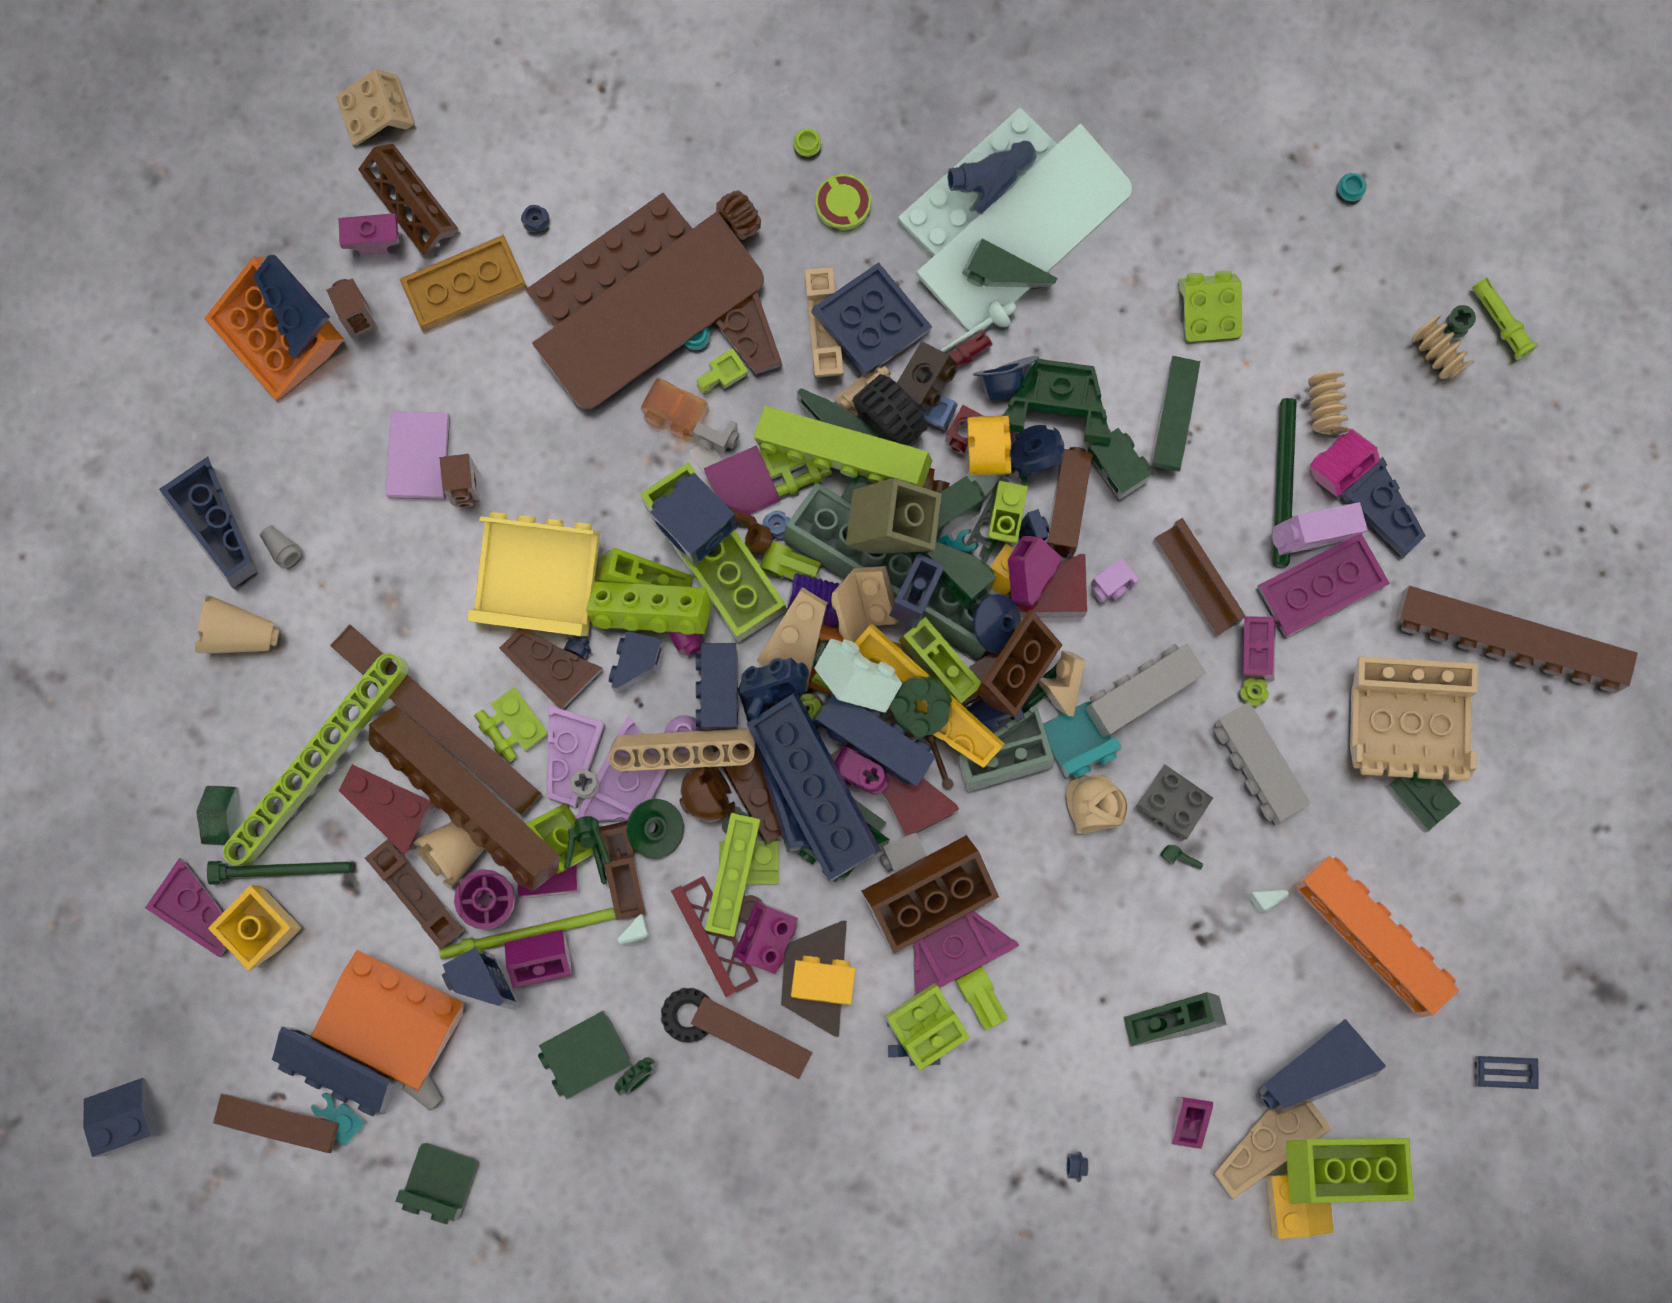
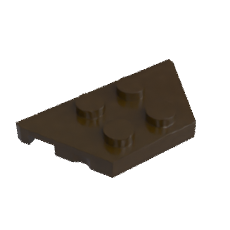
M840 921L788 943L784 958L781 1005L834 1037H839L841 1004L791 998L795 960L802 961V956H812L820 958L821 964L832 965V960L844 961L847 921Z

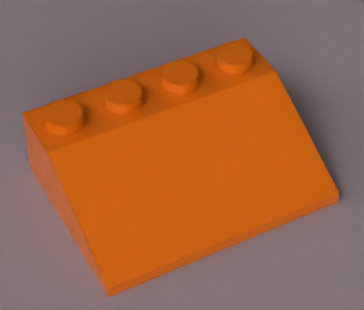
M253 257L204 319L275 400H280L324 363L342 343L344 338L327 321L300 358L292 359L288 351L291 347L286 336L280 334L276 326L279 322L272 308L267 307L253 277L267 257Z
M356 950L342 972L311 1034V1038L419 1092L463 1016V1002Z

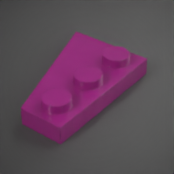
M179 858L145 908L216 956L221 957L227 948L208 928L223 912L184 860Z

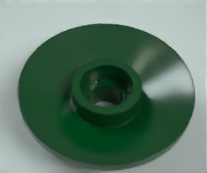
M662 799L645 800L633 809L628 818L626 829L628 841L636 852L645 857L660 858L666 856L681 841L684 829L683 819L678 809L672 803ZM651 822L655 824L653 832H649L647 829L648 824Z

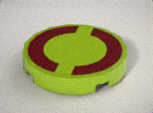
M838 174L829 177L821 183L816 192L815 208L818 217L825 225L847 231L857 228L866 220L871 208V195L868 187L861 179L853 175Z

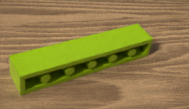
M764 406L753 436L760 446L759 449L766 453L775 455L776 452L787 454V458L796 462H803V459L812 461L813 465L824 470H830V467L840 469V472L848 477L857 478V475L864 476L873 484L896 478L923 487L932 463L928 451L769 406Z

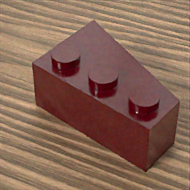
M352 764L338 791L405 856L412 858L417 848V845H414V841L423 836L436 807L430 800Z

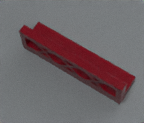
M702 876L683 887L680 885L671 890L725 997L729 998L759 982L751 965L734 961V954L739 944L736 937H727L719 933L705 931L702 921L705 912H709L707 905L709 900L711 902L713 896L705 877ZM702 885L707 894L703 907L692 904L686 892ZM694 908L702 910L700 918ZM707 934L715 936L714 944H712ZM719 938L732 942L734 950L731 960L718 956L716 947ZM721 961L729 963L727 971ZM733 964L744 967L750 977L749 980L734 987L729 977Z

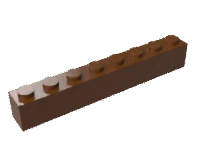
M1408 586L1402 592L1394 622L1395 625L1402 626L1401 630L1408 633L1418 634L1423 632L1429 634L1430 639L1438 642H1447V640L1457 642L1458 647L1465 650L1474 651L1476 648L1487 651L1486 655L1492 658H1511L1515 660L1517 665L1523 667H1533L1535 665L1544 668L1543 671L1547 674L1561 676L1562 673L1569 675L1577 683H1596L1601 685L1600 688L1602 690L1617 693L1619 690L1621 691L1630 686L1638 652L1413 586Z
M397 705L369 724L368 741L370 746L376 752H381L395 770L403 772L409 778L412 786L417 790L421 789L436 808H441L446 812L452 823L458 828L462 827L478 847H483L490 853L497 865L504 866L512 874L517 884L525 886L532 893L558 872L561 856Z

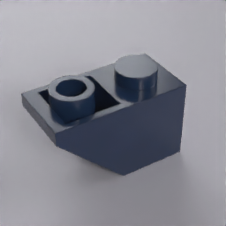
M627 631L625 638H620L616 652L617 655H620L618 665L612 666L608 681L612 683L611 687L614 692L621 693L656 673L663 648L661 639Z

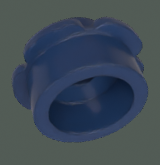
M539 205L528 206L521 215V221L525 224V229L530 232L542 231L548 225L547 219H549V214L545 208ZM538 217V220L533 221V218Z
M574 635L573 638L566 637L565 639L567 643L564 650L582 659H585L586 655L592 651L588 646L590 642L582 636Z
M1081 1152L1068 1154L1066 1162L1067 1178L1076 1179L1077 1182H1080L1082 1176L1088 1175V1158H1083Z

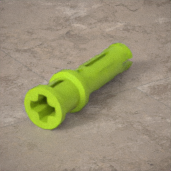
M1488 277L1472 287L1500 328V337L1503 341L1507 340L1515 352L1514 357L1516 360L1524 358L1538 347V344L1532 342L1525 332L1523 322H1520V320L1516 321L1506 304L1493 288Z

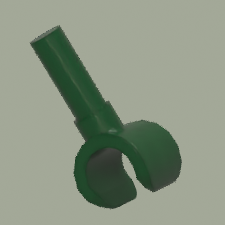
M1167 845L1160 853V856L1172 865L1179 858L1181 861L1200 870L1203 867L1202 862L1183 853L1176 845Z

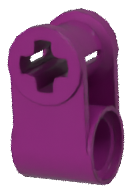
M843 746L834 763L845 783L854 785L872 795H880L885 792L889 785V778L883 768L857 751ZM877 775L879 777L877 782L872 781L870 783L868 780L870 776L875 777Z

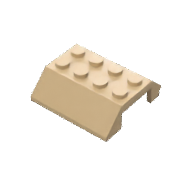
M1359 656L1351 691L1350 752L1354 768H1360L1361 775L1382 776L1383 770H1387L1388 776L1412 778L1413 772H1417V777L1423 779L1442 780L1443 774H1446L1448 780L1469 781L1470 775L1473 776L1474 770H1476L1477 751H1471L1472 696L1478 693V663Z

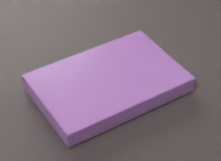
M390 412L386 496L388 498L445 499L439 457L447 456L448 413Z

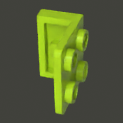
M1221 270L1216 271L1215 275L1204 276L1203 273H1190L1186 275V278H1179V290L1184 296L1185 338L1189 342L1238 338L1242 335V281L1236 274H1232V271Z

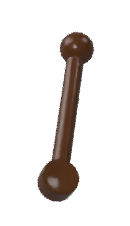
M933 734L925 735V740L930 743L933 754L936 756L935 759L943 779L942 787L945 790H950L954 783L952 779L948 778L935 742L936 736Z

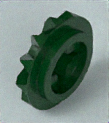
M647 1057L639 1060L628 1071L624 1072L615 1083L614 1089L618 1095H629L642 1086L653 1075L656 1062Z

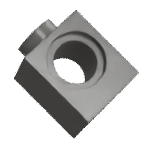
M916 832L884 845V854L880 855L886 872L892 870L893 874L926 857Z

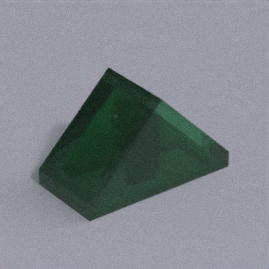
M205 787L196 811L202 845L225 846L226 842L233 835L237 787Z

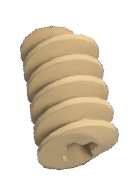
M1440 315L1423 325L1415 333L1412 340L1414 342L1423 341L1419 346L1421 352L1430 350L1425 357L1428 361L1437 359L1432 366L1434 370L1444 368L1439 374L1441 379L1453 378L1470 367L1474 360L1463 361L1468 352L1457 353L1456 350L1461 345V342H1449L1454 333H1443L1448 324H1436L1441 317Z
M1327 371L1316 374L1308 379V385L1312 387L1309 390V396L1313 398L1310 401V407L1314 410L1311 412V419L1315 421L1312 423V430L1315 432L1335 435L1349 431V427L1340 425V423L1348 420V416L1340 415L1339 413L1347 409L1346 404L1339 403V400L1347 397L1345 393L1338 392V389L1346 386L1345 382L1337 381V378L1345 375L1343 372Z

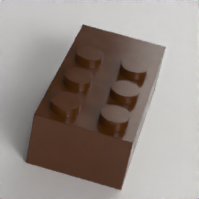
M967 835L861 891L883 938L893 953L999 897L978 849Z

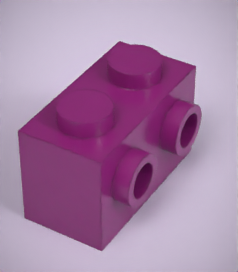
M756 900L734 957L746 964L776 974L778 967L784 961L788 942L796 932L798 918L786 911Z
M563 930L504 942L506 969L513 988L572 975L570 951Z

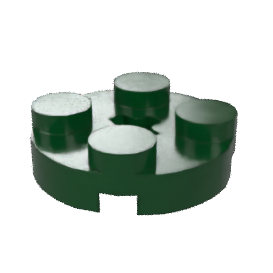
M913 676L902 683L890 707L897 723L905 731L912 733L916 737H924L925 735H932L938 732L948 723L952 714V697L948 688L937 678ZM916 699L928 701L929 704L926 706L927 713L917 710Z

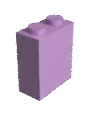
M1358 502L1294 516L1272 527V538L1274 545L1278 548L1279 555L1341 543L1368 530L1361 503Z

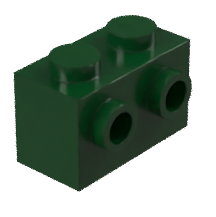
M1118 427L1111 432L1110 445L1094 443L1089 446L1087 453L1093 454L1092 462L1118 499L1121 500L1149 481L1151 467L1143 456L1139 457L1133 449L1135 444L1127 433L1123 434Z

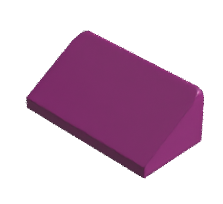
M577 864L560 874L556 873L532 893L525 886L517 884L518 897L522 899L578 893Z

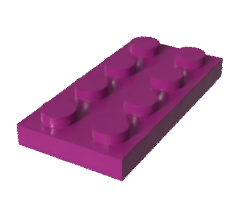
M1361 533L1259 584L1258 589L1286 638L1388 586L1390 583Z

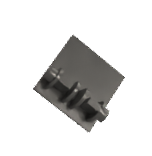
M1164 764L1136 806L1141 808V813L1144 812L1151 818L1155 817L1154 822H1162L1163 828L1168 826L1167 829L1176 834L1177 838L1182 837L1187 840L1213 800V797Z

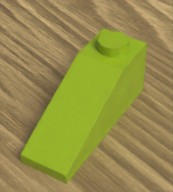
M614 547L600 557L595 581L690 587L693 575Z
M926 617L918 623L917 628L913 627L898 640L931 677L937 678L948 688L950 694L960 704L977 691L981 681Z

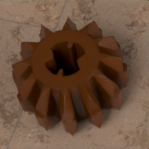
M737 190L730 194L727 193L716 203V212L718 211L739 241L750 238L761 228V218L758 215V210L755 209L748 196L744 195L741 191Z

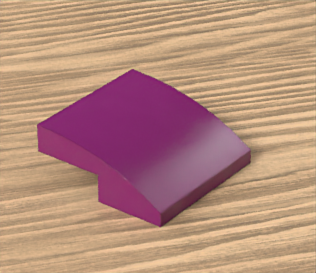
M757 445L703 468L713 492L727 507L752 515L781 502Z

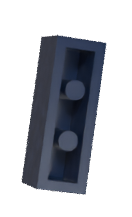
M701 643V654H696V671H701V681H696V699H701V709H696V727H701L702 731L738 729L737 644Z

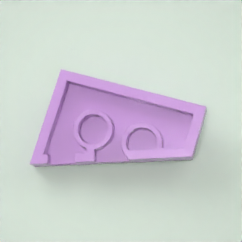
M548 705L547 798L576 808L580 797L572 790L570 779L576 771L590 769L605 724ZM585 777V778H582V780H583L582 784L578 785V786L581 787L582 789H583V786H584L586 777Z

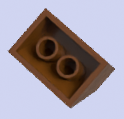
M1029 610L976 691L991 709L1016 717L1062 647V643L1034 611Z

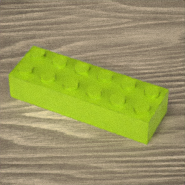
M689 462L640 493L642 501L649 512L653 510L652 505L662 495L667 497L675 490L673 486L684 475L689 477L693 472L698 476ZM736 530L695 567L672 544L699 586L707 589L712 605L738 643L786 612L785 602Z

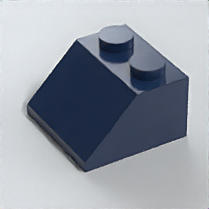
M143 1078L84 1098L83 1129L92 1157H102L161 1136Z

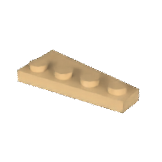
M1312 1102L1280 1115L1275 1110H1268L1214 1175L1233 1200L1287 1162L1286 1141L1319 1139L1332 1128Z

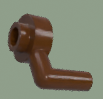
M728 507L735 514L736 522L748 528L745 545L749 551L762 554L768 550L772 543L770 528L759 524L754 516Z

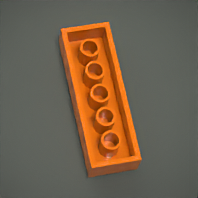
M1328 856L1318 861L1293 886L1419 1017L1435 1015L1459 991L1454 985L1456 982L1455 978L1447 970H1440L1432 962L1434 957L1427 949L1422 946L1420 948L1416 946L1411 940L1413 936L1409 930L1401 924L1397 926L1389 918L1391 916L1390 911L1382 903H1375L1368 896L1370 893L1368 888L1361 881H1354L1346 873L1348 868L1340 859L1336 857L1333 859L1331 856Z

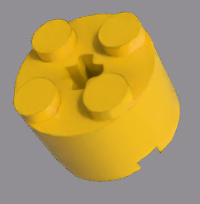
M1009 416L967 418L970 475L1011 474Z

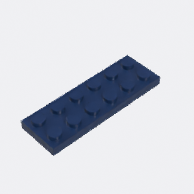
M798 694L788 696L759 715L757 719L747 723L828 881L838 878L881 851Z

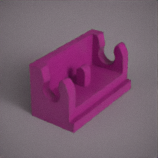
M1245 616L1243 675H1247V678L1264 677L1265 680H1275V617Z

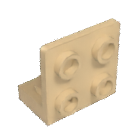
M374 69L336 96L353 145L361 144L388 125L405 130L414 125L397 74Z
M886 566L854 568L832 593V606L837 612L839 632L844 640L855 643L871 624L874 626L892 625L898 622L897 619L889 616L895 600Z

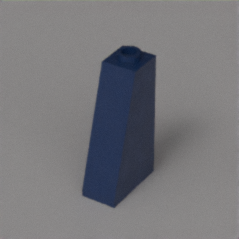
M1344 1019L1266 1082L1259 1090L1262 1095L1260 1098L1269 1110H1275L1280 1115L1375 1077L1386 1065L1350 1023Z

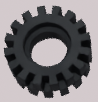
M681 988L678 991L672 992L665 999V1003L661 1008V1023H663L665 1031L672 1038L680 1042L692 1043L702 1040V1038L709 1034L696 1026L684 1027L677 1020V1011L682 1005L691 1003L699 1008L704 996L710 999L705 993L695 988Z

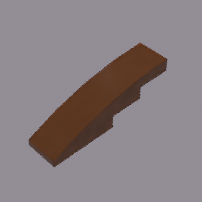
M705 996L690 1023L797 1079H800L813 1053Z
M222 1093L213 1123L326 1153H332L340 1124L293 1110L282 1109Z

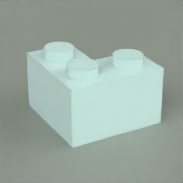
M830 639L814 667L838 700L885 713L902 685L901 680L895 674V669L885 662H879V664L870 662L859 652L858 645L846 639L843 642Z

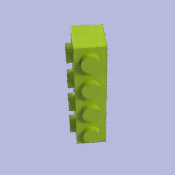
M594 581L586 611L593 627L601 629L651 630L658 633L667 631L690 635L693 633L705 634L712 603L706 588Z

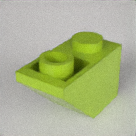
M999 481L993 501L988 538L1017 544L1028 486Z

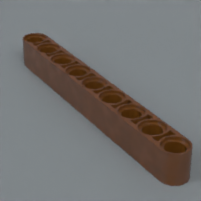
M350 624L330 645L362 675L383 654ZM390 661L386 666V671L388 675H393L397 670V665ZM408 675L390 695L389 699L521 816L542 794Z

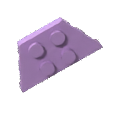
M627 717L617 737L642 734L633 720ZM654 748L646 749L649 754L658 755ZM626 750L616 751L623 757L630 755ZM608 753L596 776L600 783L598 793L593 798L583 801L575 818L592 816L598 821H628L631 812L638 804L645 800L653 799L667 769L617 771L610 765Z

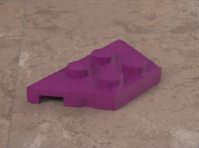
M972 911L914 942L915 995L933 983L940 988L1015 949L1019 946L1018 942L982 918L977 912Z

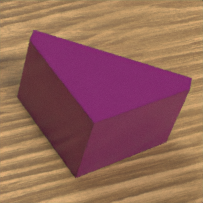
M1177 1097L1172 1134L1173 1145L1202 1149L1213 1109L1212 1101Z

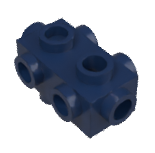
M776 658L767 666L758 668L751 666L742 673L740 682V693L751 702L746 714L753 719H757L764 705L783 700L792 694L806 693L807 679L809 677L807 666L803 662L797 663L792 658L784 660Z

